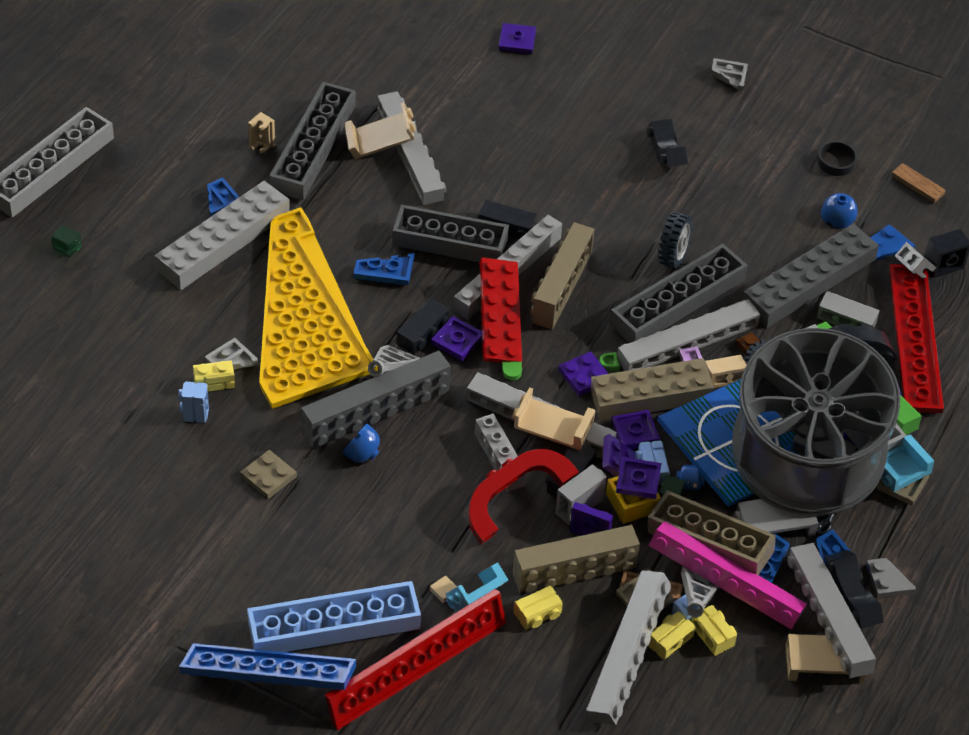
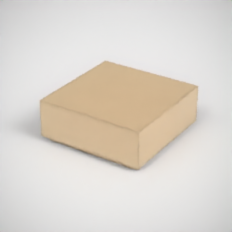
M444 576L430 586V591L442 603H445L447 601L445 594L457 586L447 576Z

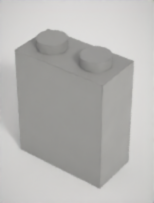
M592 464L559 488L555 514L566 524L570 525L572 507L575 502L586 504L591 508L601 503L604 499L607 478L604 472Z

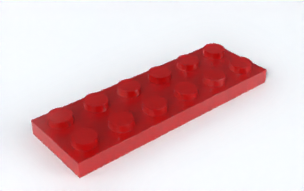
M481 258L483 361L496 363L522 362L518 262Z

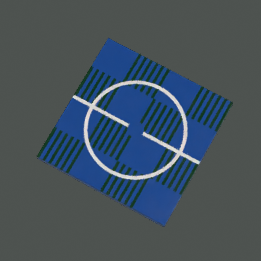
M741 379L662 414L657 419L728 507L754 495L738 473L732 455L733 430L740 412L739 391ZM776 411L763 412L757 416L761 427L771 426L783 420ZM793 431L772 439L781 448L791 453L799 454L791 450L792 442L796 435Z

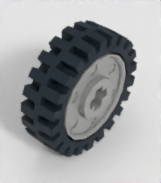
M676 212L671 213L670 217H668L665 228L662 231L663 235L660 238L661 242L659 243L658 259L661 265L672 268H679L682 265V261H684L687 255V249H689V242L691 241L692 217Z

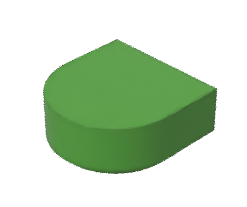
M616 352L605 353L600 356L599 362L607 372L619 371L620 366Z
M502 362L504 378L510 381L518 380L522 374V362Z

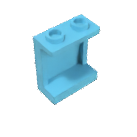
M911 435L904 437L901 446L888 452L881 478L887 487L896 492L931 474L934 460Z
M498 562L478 574L484 585L470 594L466 593L462 585L447 592L445 595L448 605L456 612L508 581Z

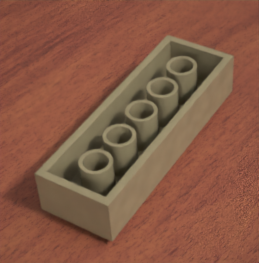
M574 222L571 229H567L565 240L560 242L558 253L553 255L552 265L547 267L545 278L540 280L538 291L532 295L531 302H533L530 315H532L533 324L553 330L592 254L594 228Z
M704 358L591 377V394L599 421L611 419L612 416L643 410L655 412L678 408L713 392L712 381Z
M668 490L648 516V533L654 535L658 527L666 521L757 575L760 574L775 551L776 535Z
M629 525L518 549L514 552L513 577L519 593H530L548 586L554 587L565 583L571 584L583 579L589 580L597 576L629 571L636 568L640 544L633 526Z

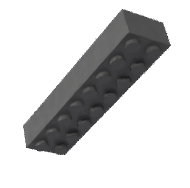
M322 82L270 174V185L283 195L300 200L305 199L343 130L344 122L348 121L356 106L355 90Z
M853 223L745 290L743 301L747 299L751 301L760 313L759 322L768 328L876 260L879 245Z
M721 244L611 309L609 325L629 343L653 335L745 281L748 265L728 247Z
M437 351L301 408L302 433L311 447L315 448L353 431H358L366 424L377 423L381 419L391 417L419 403L427 402L438 395H443L450 389L451 366L441 352Z

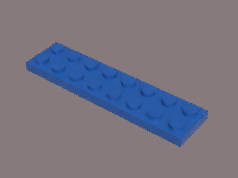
M193 643L179 669L180 674H188L190 676L198 675L210 678L218 677L231 680L238 679L251 682L345 690L356 668V659Z

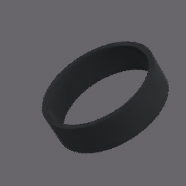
M830 141L820 147L817 163L824 172L834 176H844L850 174L855 169L857 152L851 145L841 141ZM828 150H840L849 154L853 159V163L846 167H835L826 163L822 159L821 154Z

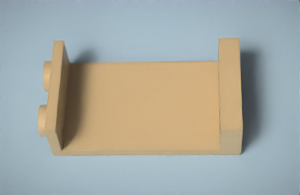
M402 102V113L358 128H355L351 120L344 122L348 148L354 159L414 140L413 132L416 129L413 121H411V118H413L411 109L407 108L405 103Z
M529 388L527 393L523 394L520 399V407L514 410L512 419L515 420L514 428L581 450L594 423L595 410L587 408L585 415L582 416L532 399L533 389Z
M788 634L786 642L788 681H797L799 672L848 674L846 670H843L841 660L838 655H835L833 645L830 640H827L826 636ZM869 674L859 676V683L863 684L865 677L869 676Z

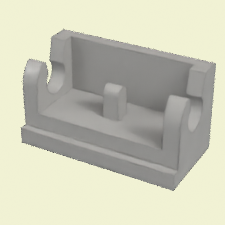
M907 242L895 255L911 272H916L922 278H926V275L923 273L925 268L930 271L936 269L930 261Z

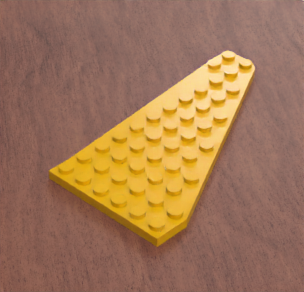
M301 207L277 215L270 224L259 384L272 409L369 375L368 365L373 361V357L363 342L315 237L311 223Z

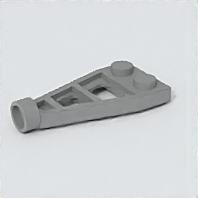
M385 345L380 347L373 361L369 363L368 372L372 376H379L386 371H391L420 358ZM378 366L380 370L376 371L374 368Z
M682 566L681 577L688 602L687 613L691 617L698 618L702 616L704 607L719 587ZM693 579L699 580V581L703 582L705 585H703V584H701V583H699V582H696V581H694ZM693 605H698V606H699V609H698V610H694V609L692 608V606H693Z

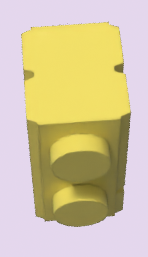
M231 360L193 365L194 383H206L208 392L235 388L234 370Z
M548 586L515 601L513 611L524 629L530 627L537 628L543 621L548 619L554 620L562 613L563 603L559 596L556 595L554 589Z
M711 605L705 608L702 616L698 618L692 617L691 622L695 625L696 633L715 656L735 645L737 637L735 628L726 623L723 613L720 610L717 611L714 606Z
M679 611L674 615L669 614L664 618L659 627L656 626L653 629L648 646L654 652L656 651L664 660L694 636L695 625Z

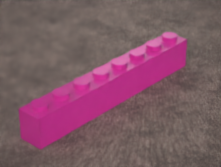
M666 521L658 527L649 544L653 549L790 629L799 620L807 603Z

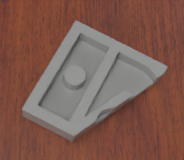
M714 58L711 75L743 91L748 64Z
M233 338L205 356L207 364L231 360L233 370L258 365V359L236 338Z
M887 558L867 560L866 567L876 598L915 593V586Z

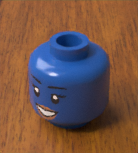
M683 465L681 471H677L676 482L680 483L683 490L698 491L702 486H705V478L694 465Z

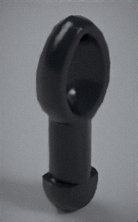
M837 513L826 515L823 520L818 522L816 533L819 536L832 529L831 522Z

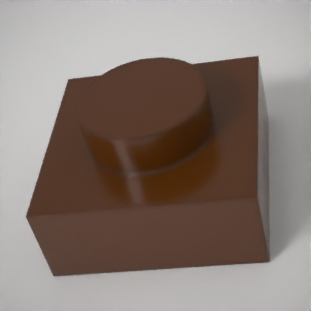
M750 332L737 339L736 345L746 355L749 347L757 341L760 343V340Z

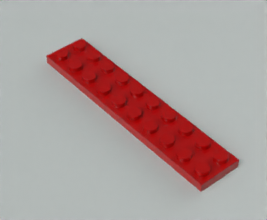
M890 264L889 275L903 398L917 412L943 414L944 405L927 268L923 270L926 278H922L916 272H911L905 265Z
M496 589L490 591L349 680L345 690L333 689L325 694L332 724L336 729L339 730L505 625L506 620L500 592Z

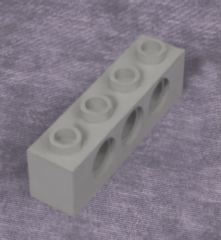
M494 414L475 420V436L496 471L503 467L502 464L509 458L515 459L518 457ZM526 474L505 488L506 491L525 486Z

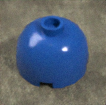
M844 193L832 194L825 200L822 206L821 218L826 224L827 222L833 224V228H847L856 221L857 204L849 195Z
M366 424L358 432V435L352 439L342 454L356 463H363L368 459L373 461L380 452L377 450L380 445L378 433L370 425Z

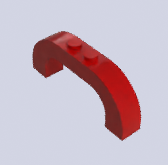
M536 449L527 451L515 459L509 458L502 464L503 467L498 471L494 469L486 475L487 478L473 493L468 509L469 526L480 545L496 535L499 530L490 518L487 509L488 502L494 496L531 471L548 473L561 488L578 475L579 471L572 462L555 451Z

